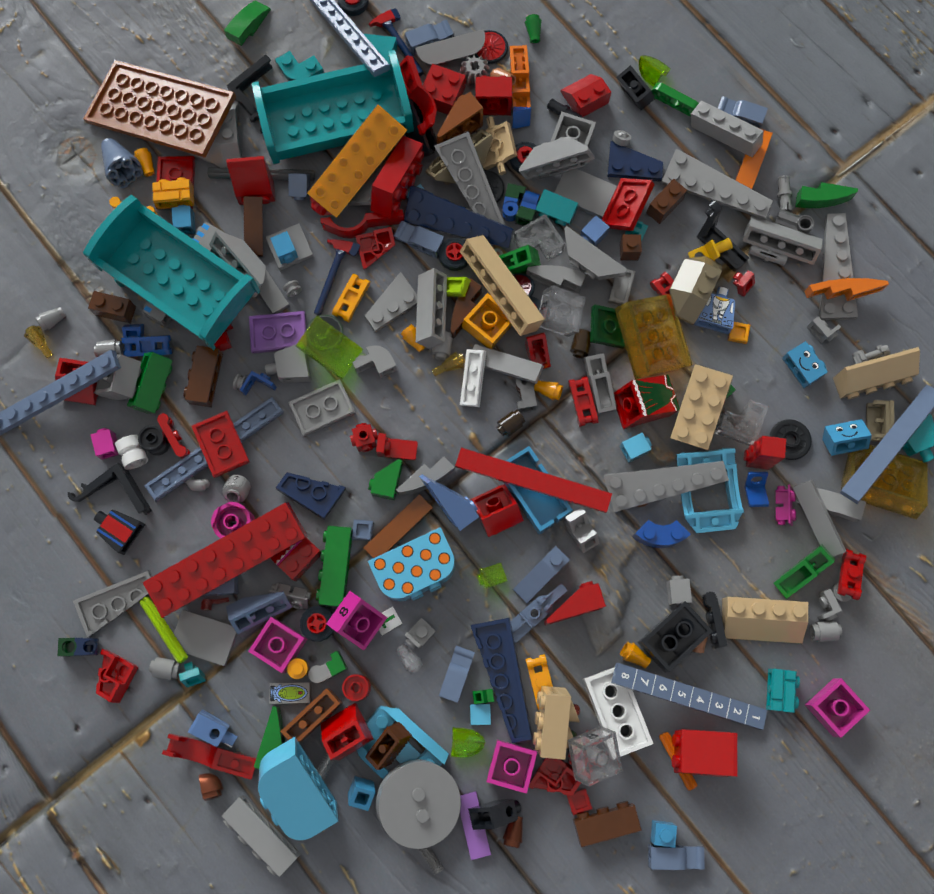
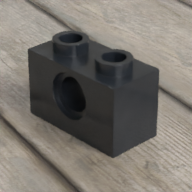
M631 65L616 77L620 86L640 111L655 100L651 89Z

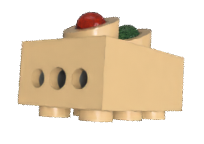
M542 686L541 692L538 691L537 693L539 712L535 714L537 732L533 734V745H535V750L538 751L541 758L565 760L566 748L577 749L575 742L578 735L575 731L570 730L569 722H580L578 718L580 708L577 704H573L571 695L566 688Z

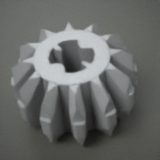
M475 55L472 58L467 56L466 61H462L460 73L466 75L468 85L474 83L476 87V77L489 76L490 67L487 60H483L482 56L478 58Z

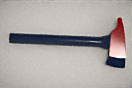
M396 8L378 15L369 23L370 27H384L392 37H396L397 45L404 56H413L393 27L392 23L401 18ZM414 58L419 76H422L424 71Z
M327 240L328 244L333 245L336 253L314 314L321 315L341 260L345 254L352 255L353 257L356 256L360 249L359 244L345 240Z

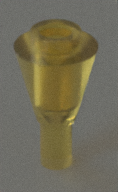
M35 325L28 327L25 330L24 337L40 349L46 358H50L53 353L47 346L41 327Z
M455 351L442 365L432 369L434 376L445 371L464 368L465 359L462 353L458 354Z

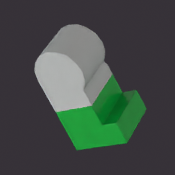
M340 651L330 654L332 660L327 663L311 667L308 672L309 679L314 683H322L347 670L348 668Z

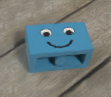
M806 341L787 352L782 358L803 388H806L828 373L825 363L819 360L814 348L808 345Z
M860 419L825 426L822 440L831 456L869 449L872 434L864 421Z

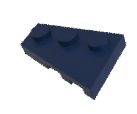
M610 141L607 177L661 182L663 173L662 161Z
M287 472L276 486V490L325 520L346 490V487L312 480L308 477Z

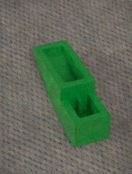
M256 0L248 4L236 14L224 29L227 39L242 46L249 35L253 37L270 12V7Z
M821 182L818 188L802 186L797 193L795 207L811 209L839 205L852 200L858 192V188Z
M821 544L773 584L787 599L833 564L835 558Z

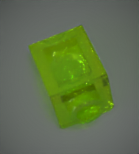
M502 563L480 568V574H477L480 586L484 585L485 589L507 582Z

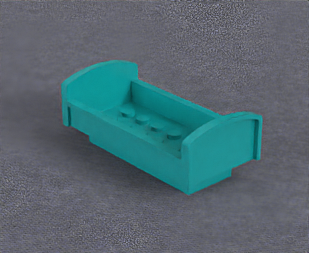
M388 51L389 58L385 59L390 65V70L376 77L371 74L364 64L262 88L259 81L253 82L252 88L259 120L272 163L277 164L280 163V160L345 145L377 104L407 129V133L414 132L411 107L396 51Z
M133 195L123 200L107 216L83 251L85 257L98 270H104L198 336L212 350H215L214 344L254 293L259 294L261 292L254 278L248 274L244 275L142 205L139 199Z

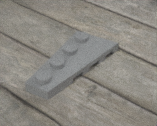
M150 570L73 600L87 638L149 595L142 582L152 577Z

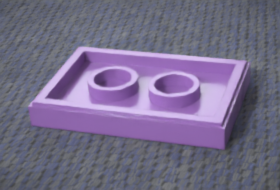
M305 311L249 316L252 354L280 351L299 343H303L305 348H308Z

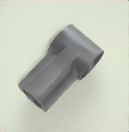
M782 209L775 221L776 224L809 234L814 226L812 217L808 215L799 216Z

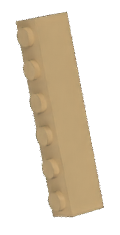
M485 236L466 239L460 253L518 334L523 336L536 332L545 320Z

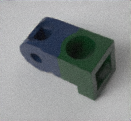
M58 638V657L98 655L97 638Z

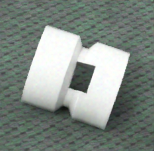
M129 435L115 442L118 454L123 455L121 461L124 469H135L149 461L145 450L141 449L142 447L138 442V435Z

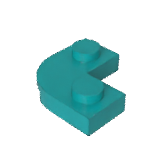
M290 51L275 59L276 64L289 81L324 73L322 66L314 55L301 63L297 62Z

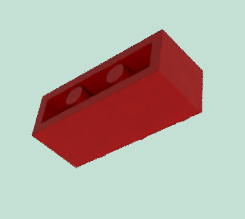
M761 436L744 452L746 467L765 470L774 467L785 459L786 439Z

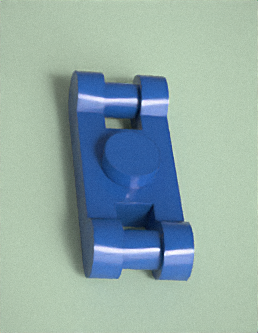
M171 335L121 338L125 348L123 355L127 357L144 356V353L154 352L159 355L172 354V348H170L169 344ZM157 342H162V349H157ZM132 343H136V350L132 349Z

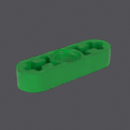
M657 82L651 90L655 99L690 117L692 111L699 104L696 100L660 82Z

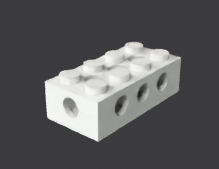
M613 667L582 680L611 756L616 759L652 745L653 741L633 690L611 683L615 669ZM609 685L614 689V694L611 697L605 694V689ZM616 705H619L622 709L618 717H615L613 714V708ZM624 725L629 727L627 736H622L620 732L621 727Z

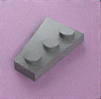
M401 272L365 315L366 320L375 333L417 306V294Z

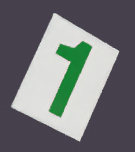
M393 606L382 612L388 618L379 631L381 635H384L402 624Z

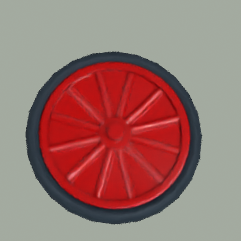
M487 30L485 31V42L482 49L474 55L476 58L482 56L483 60H487L488 64L497 63L506 56L508 42L501 33Z

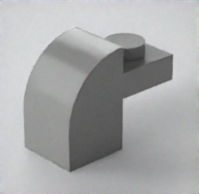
M381 346L366 347L368 355H360L352 362L357 374L375 366L380 378L398 371L389 351Z
M582 507L570 512L565 517V526L582 553L600 544L598 535L589 524L587 514Z

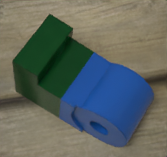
M508 183L502 216L506 221L512 222L516 220L518 201L523 199L526 190L525 186Z
M525 191L520 208L516 214L515 224L531 228L540 194Z

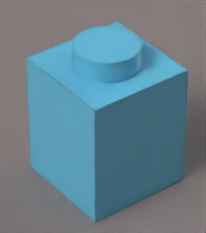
M642 432L622 442L619 447L628 463L648 454L651 451L652 444L650 439L644 436Z

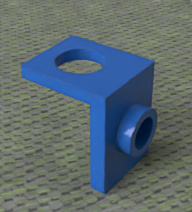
M251 371L240 391L246 396L255 381L274 391L277 387L270 381L271 378L264 373L259 375Z
M748 472L744 488L749 507H769V500L765 489L768 472ZM754 477H762L758 482L751 481Z

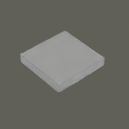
M299 223L266 236L279 270L314 257ZM287 231L298 258L291 263L281 264L270 238Z

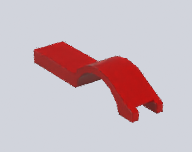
M407 55L399 65L408 98L413 100L422 112L423 122L417 128L419 134L424 135L426 130L434 125L437 112L436 103L431 94L422 85L413 56Z
M400 209L397 213L394 212L390 219L375 212L365 213L364 219L358 225L349 228L338 226L332 221L331 217L320 218L323 230L342 238L352 239L356 235L365 233L369 227L398 225L401 221H404L403 209Z
M168 734L167 738L170 739L167 750H163L162 755L195 761L211 769L252 779L256 758L215 747L210 743L197 739Z

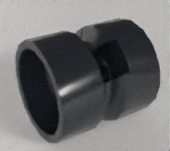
M156 426L144 427L138 435V442L141 447L153 455H163L170 448V443L164 432Z

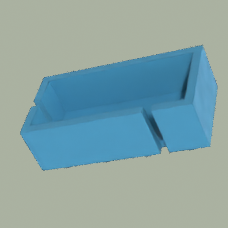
M530 446L506 460L507 462L548 474L542 464L538 465L539 459ZM505 483L538 534L552 527L555 522H560L573 511L567 501Z

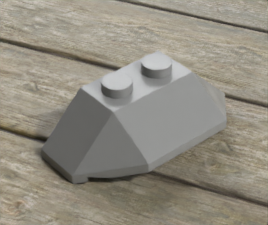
M570 136L561 137L558 140L545 142L534 147L520 166L519 172L526 180L550 177L583 167L594 160L595 157L588 146Z
M568 226L564 228L567 252L570 259L569 263L577 269L579 267L584 269V273L591 279L604 280L626 276L627 269Z
M219 230L215 231L209 244L214 254L244 275L248 274L254 278L259 289H261L266 269L263 262L244 240Z

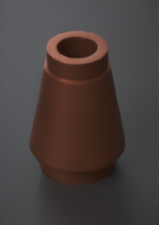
M518 816L517 821L507 825L502 838L504 839L503 845L520 848L523 834V817Z

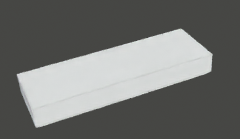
M467 349L460 399L461 406L480 408L486 360L485 350Z

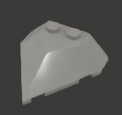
M238 103L232 104L206 158L194 154L191 155L208 163H213L219 166V168H228L226 159L242 158L238 139L237 121H240Z

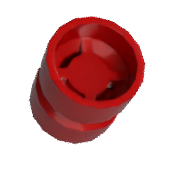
M353 674L344 680L342 691L347 699L361 701L369 696L371 683L366 676Z

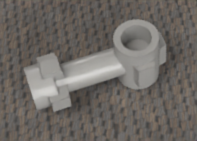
M878 345L875 351L866 354L863 350L853 353L852 360L854 364H859L890 355V350L887 345Z

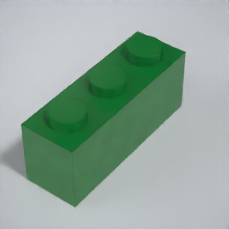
M154 352L144 353L140 366L141 374L136 382V393L133 398L129 399L128 407L146 414H154L159 409L161 404L159 400L161 394L166 389L165 382L167 376L172 371L171 364L173 360Z

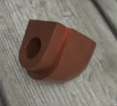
M212 773L199 775L204 801L222 796L223 785L219 777Z

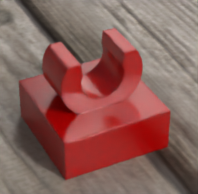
M748 270L744 275L737 272L733 276L735 280L733 284L737 286L738 294L744 297L755 284L754 273Z

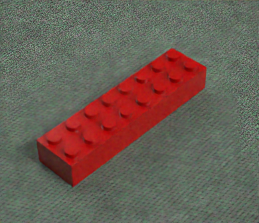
M285 502L142 583L160 616L163 618L308 536L290 503Z

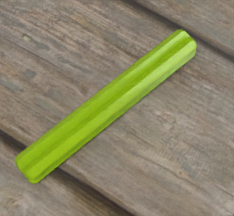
M147 596L141 599L140 605L178 663H183L188 659V655L164 618L160 616L152 599Z

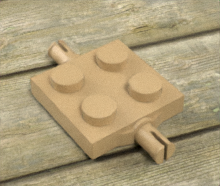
M490 116L486 118L488 129L485 131L491 134L493 139L486 161L482 165L485 170L497 166L499 175L506 174L504 163L518 156L509 122L506 121L500 125H495L494 117Z

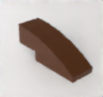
M244 196V241L258 257H263L262 197Z
M471 278L465 297H458L451 320V337L453 339L461 331L464 318L476 306L474 302L482 293V286Z

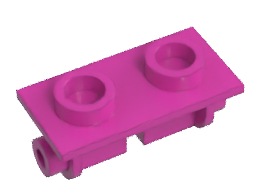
M788 484V489H785V486H777V490H775L776 504H783V507H776L775 521L778 522V525H786V522H788L790 526H793V521H796V509H793V502H796V494L790 484Z

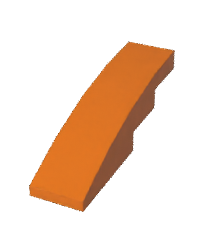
M527 45L509 46L510 73L516 77V82L512 86V108L531 107Z
M764 130L763 144L753 157L744 155L735 179L736 181L751 189L753 188L772 132Z
M869 278L828 280L809 285L804 293L806 298L824 293L827 300L845 295L846 300L850 301L883 291L889 283L886 280Z

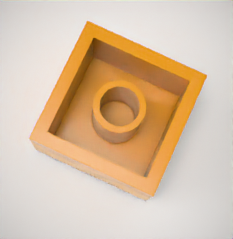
M488 293L464 318L462 324L464 330L489 349H492L512 326L495 300Z

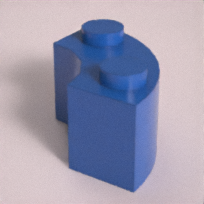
M648 520L632 537L639 543L649 547L667 548L680 543L690 536L691 533L677 520L672 524L664 526Z

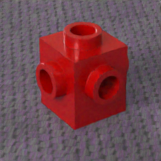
M361 423L352 429L353 435H350L353 447H357L359 452H368L377 447L376 440H378L376 428L372 429L371 424Z

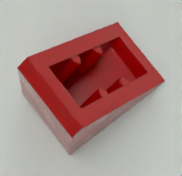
M545 332L526 337L525 347L529 361L543 364V369L551 367Z

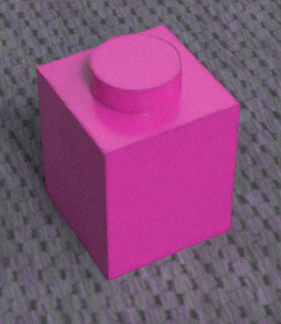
M102 428L97 430V433L90 434L95 455L98 458L104 460L119 455L115 446L117 441L116 433L112 430Z

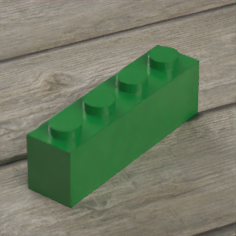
M328 526L327 531L324 530L323 542H326L325 550L321 551L323 569L319 570L318 575L321 587L316 592V601H319L318 604L321 606L338 607L346 597L353 529L350 527Z

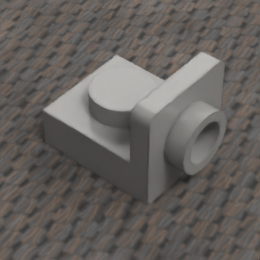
M818 316L807 328L822 344L824 341L828 340L830 342L838 336L837 331L841 326L838 324L830 330L828 324Z
M827 589L818 593L821 606L827 610V612L818 615V619L830 621L838 617L836 613L842 611L832 590Z
M421 618L405 634L407 637L406 642L413 649L416 646L421 649L436 631Z

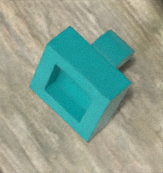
M637 221L634 230H626L625 234L641 235L642 242L648 225Z
M192 661L184 664L185 672L179 674L180 682L187 688L206 681L205 674L199 667L193 666Z

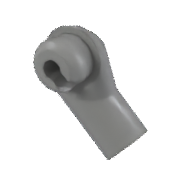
M192 477L185 482L192 491L203 492L210 487V482L205 478L200 480Z

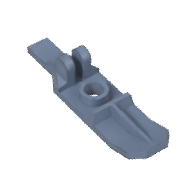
M562 583L548 595L538 596L511 620L515 643L552 612L555 601L568 591ZM536 609L538 616H532L531 611Z

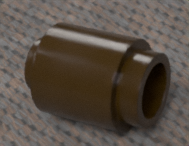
M578 329L577 333L574 334L570 352L573 353L574 357L582 359L588 356L590 351V331Z
M515 410L497 422L498 426L496 428L502 436L506 435L509 437L523 427V423L526 421L522 414Z

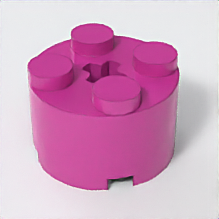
M228 502L219 506L214 511L211 525L215 534L221 539L255 520L251 511L242 504ZM231 521H237L236 525H230Z

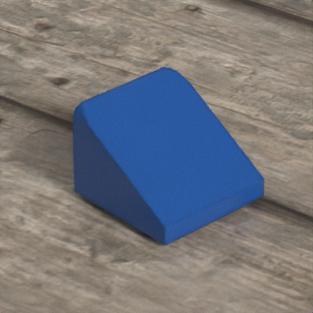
M513 107L512 128L530 126L531 107Z
M144 324L124 325L122 327L123 337H143Z

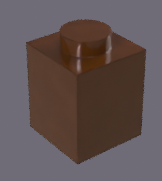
M623 234L620 241V260L638 261L642 252L641 235Z

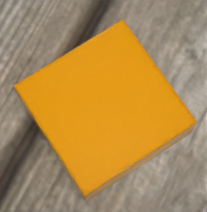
M734 322L733 329L728 335V341L747 344L750 325Z

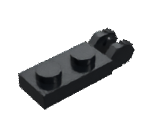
M709 591L703 595L702 603L708 609L706 620L708 624H711L713 631L710 634V640L715 645V648L726 647L727 641L718 598H716L715 592Z

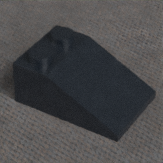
M684 601L638 641V644L666 673L678 665L713 631L690 605Z

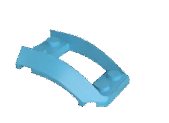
M735 448L677 454L678 466L723 461L729 481H725L729 509L694 513L691 491L681 494L685 519L696 533L736 529L739 523L738 520L742 513H744L739 492L737 464H735Z
M379 706L366 721L374 740L357 749L358 756L382 779L390 771L386 767L376 770L365 756L387 726H391L395 721L397 723L400 722L412 734V737L426 748L418 759L431 761L439 766L442 763L445 765L449 753L399 708Z

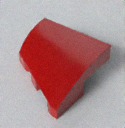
M391 227L355 236L357 244L360 245L359 255L363 269H367L395 246Z
M102 649L100 655H103L102 668L98 669L99 681L96 686V694L111 703H120L139 667L111 651Z
M545 758L530 780L529 788L544 789L547 792L553 793L561 792L564 795L572 796L584 780V775L562 759Z

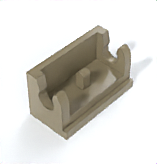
M874 400L873 403L866 404V426L872 434L871 441L880 442L895 424L894 401Z

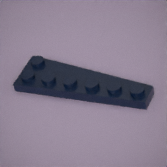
M412 185L410 187L404 222L466 238L484 235L490 244L510 248L514 229L488 219L481 214L467 210L465 207L451 203L449 200L442 199L417 186Z
M510 618L471 625L475 641L490 678L491 686L496 694V700L502 711L511 742L532 740L533 736Z

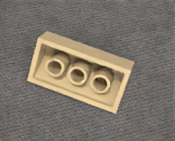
M916 347L845 367L833 377L840 399L847 397L850 400L860 396V393L865 392L868 395L878 391V388L883 387L886 390L896 386V383L901 382L904 385L912 382L913 378L919 374L920 349Z
M741 597L722 598V621L726 639L802 644L808 625V602Z

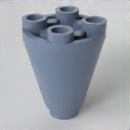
M106 138L102 141L101 150L105 176L110 183L119 186V188H126L142 176L141 164L133 154L112 138Z

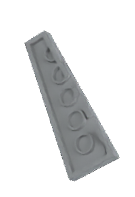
M469 132L435 145V149L472 211L505 225Z
M678 149L675 150L662 180V184L668 185L675 179L687 189V193L710 201L715 200L721 205L764 220L773 203V200Z
M833 213L825 216L824 258L821 282L853 278L846 213ZM821 294L819 304L820 319L824 321L856 319L858 317L856 299L847 301L845 295L827 300L825 294Z
M723 461L604 475L608 492L612 493L611 503L614 512L729 481Z

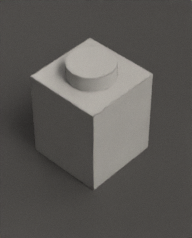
M683 575L671 576L672 580L666 581L668 604L680 605L684 601L688 604L692 603L690 579H684Z

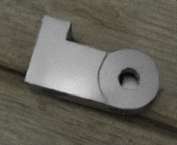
M517 378L516 390L520 394L521 401H517V410L520 413L536 411L537 402L533 383Z

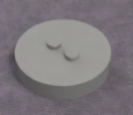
M421 759L409 760L394 767L381 782L376 797V813L382 828L395 842L413 849L428 848L446 838L458 820L461 807L459 789L453 777L441 766Z

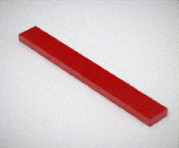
M465 448L460 449L455 464L456 468L603 513H607L612 493Z

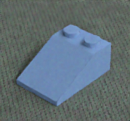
M423 474L419 476L449 521L459 531L479 518L476 513L478 510L477 506L467 496L463 497Z

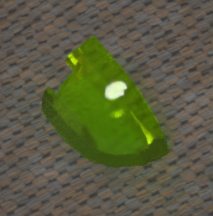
M640 56V74L647 83L654 87L662 75L666 77L671 68L651 56Z
M452 728L451 757H472L483 749L485 740L480 733L466 728Z

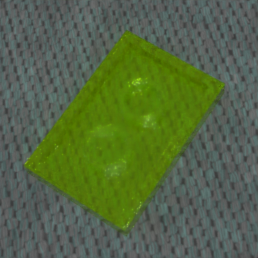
M318 315L295 346L340 379L344 378L353 365L352 362L355 361L363 350L362 347Z

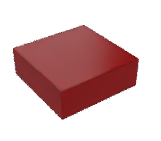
M586 788L575 791L572 796L566 795L573 816L592 809Z

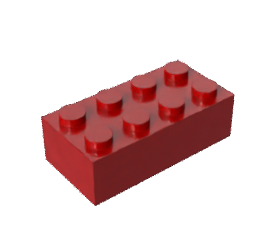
M402 136L372 184L371 211L390 219L394 212H398L401 201L407 197L409 187L415 183V177L421 174L423 168L421 161L424 157V152H422L423 143Z

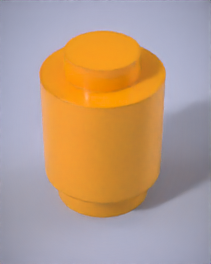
M301 658L293 659L287 666V672L294 679L304 678L309 672V664Z

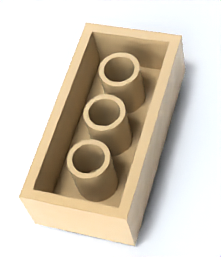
M694 365L670 437L671 439L709 450L733 380V375Z

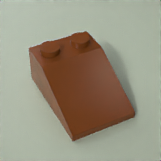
M471 92L461 95L455 101L437 134V144L469 132L471 135L483 126V107Z

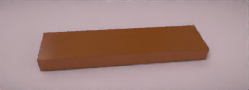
M419 494L363 548L372 558L390 551L433 507Z

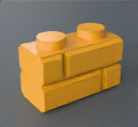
M177 178L176 181L161 179L158 182L152 183L153 203L157 209L174 208L179 205L194 206V187L190 179Z

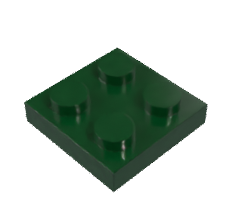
M596 304L591 307L590 342L621 349L627 347V311Z

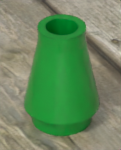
M532 14L526 17L524 23L530 43L536 44L541 41L542 20L539 15Z

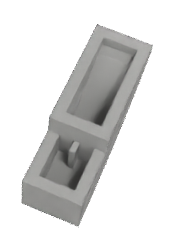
M531 266L526 271V275L530 276L534 281L558 292L564 286L579 293L586 279L585 273L562 266Z
M604 353L584 357L585 369L597 413L616 410L610 373L607 371Z
M445 457L440 459L431 469L424 464L399 486L396 491L400 496L423 491L427 487L420 479V475L423 474L439 483L455 471V467Z
M817 488L830 516H839L853 522L861 521L866 506L865 501L861 500L856 504L840 493Z

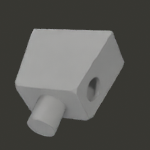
M303 343L275 352V363L265 364L267 376L277 374L278 379L282 383L311 382L306 348Z

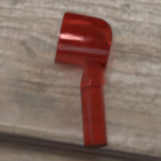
M229 597L204 599L201 602V609L212 610V604L229 602Z

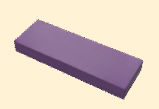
M474 791L460 795V815L470 858L474 860L489 856L491 851L486 830H473L468 811L469 808L479 806L477 793Z

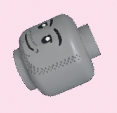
M233 475L227 479L222 493L227 501L242 503L247 498L251 485L245 477Z

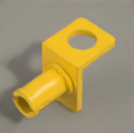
M729 238L718 243L711 240L704 246L688 252L689 258H694L695 254L700 252L715 261L720 257V253L732 249L733 245Z

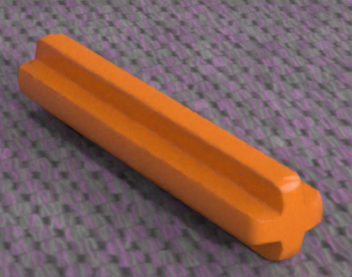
M664 732L659 735V738L672 760L674 755L672 737L669 732ZM679 773L689 791L698 786L693 775Z

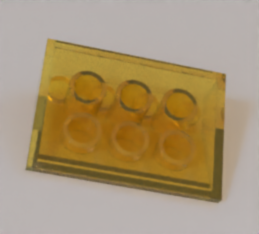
M670 294L629 301L615 308L635 380L692 366L679 318L676 317V310Z
M869 445V449L848 452L841 481V490L876 448L875 446ZM897 454L861 500L865 501L866 504L917 519L928 506V463Z

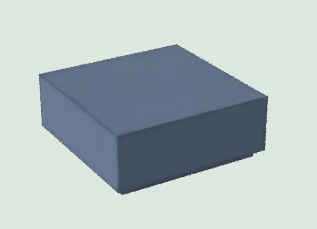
M354 520L352 540L371 541L374 522Z

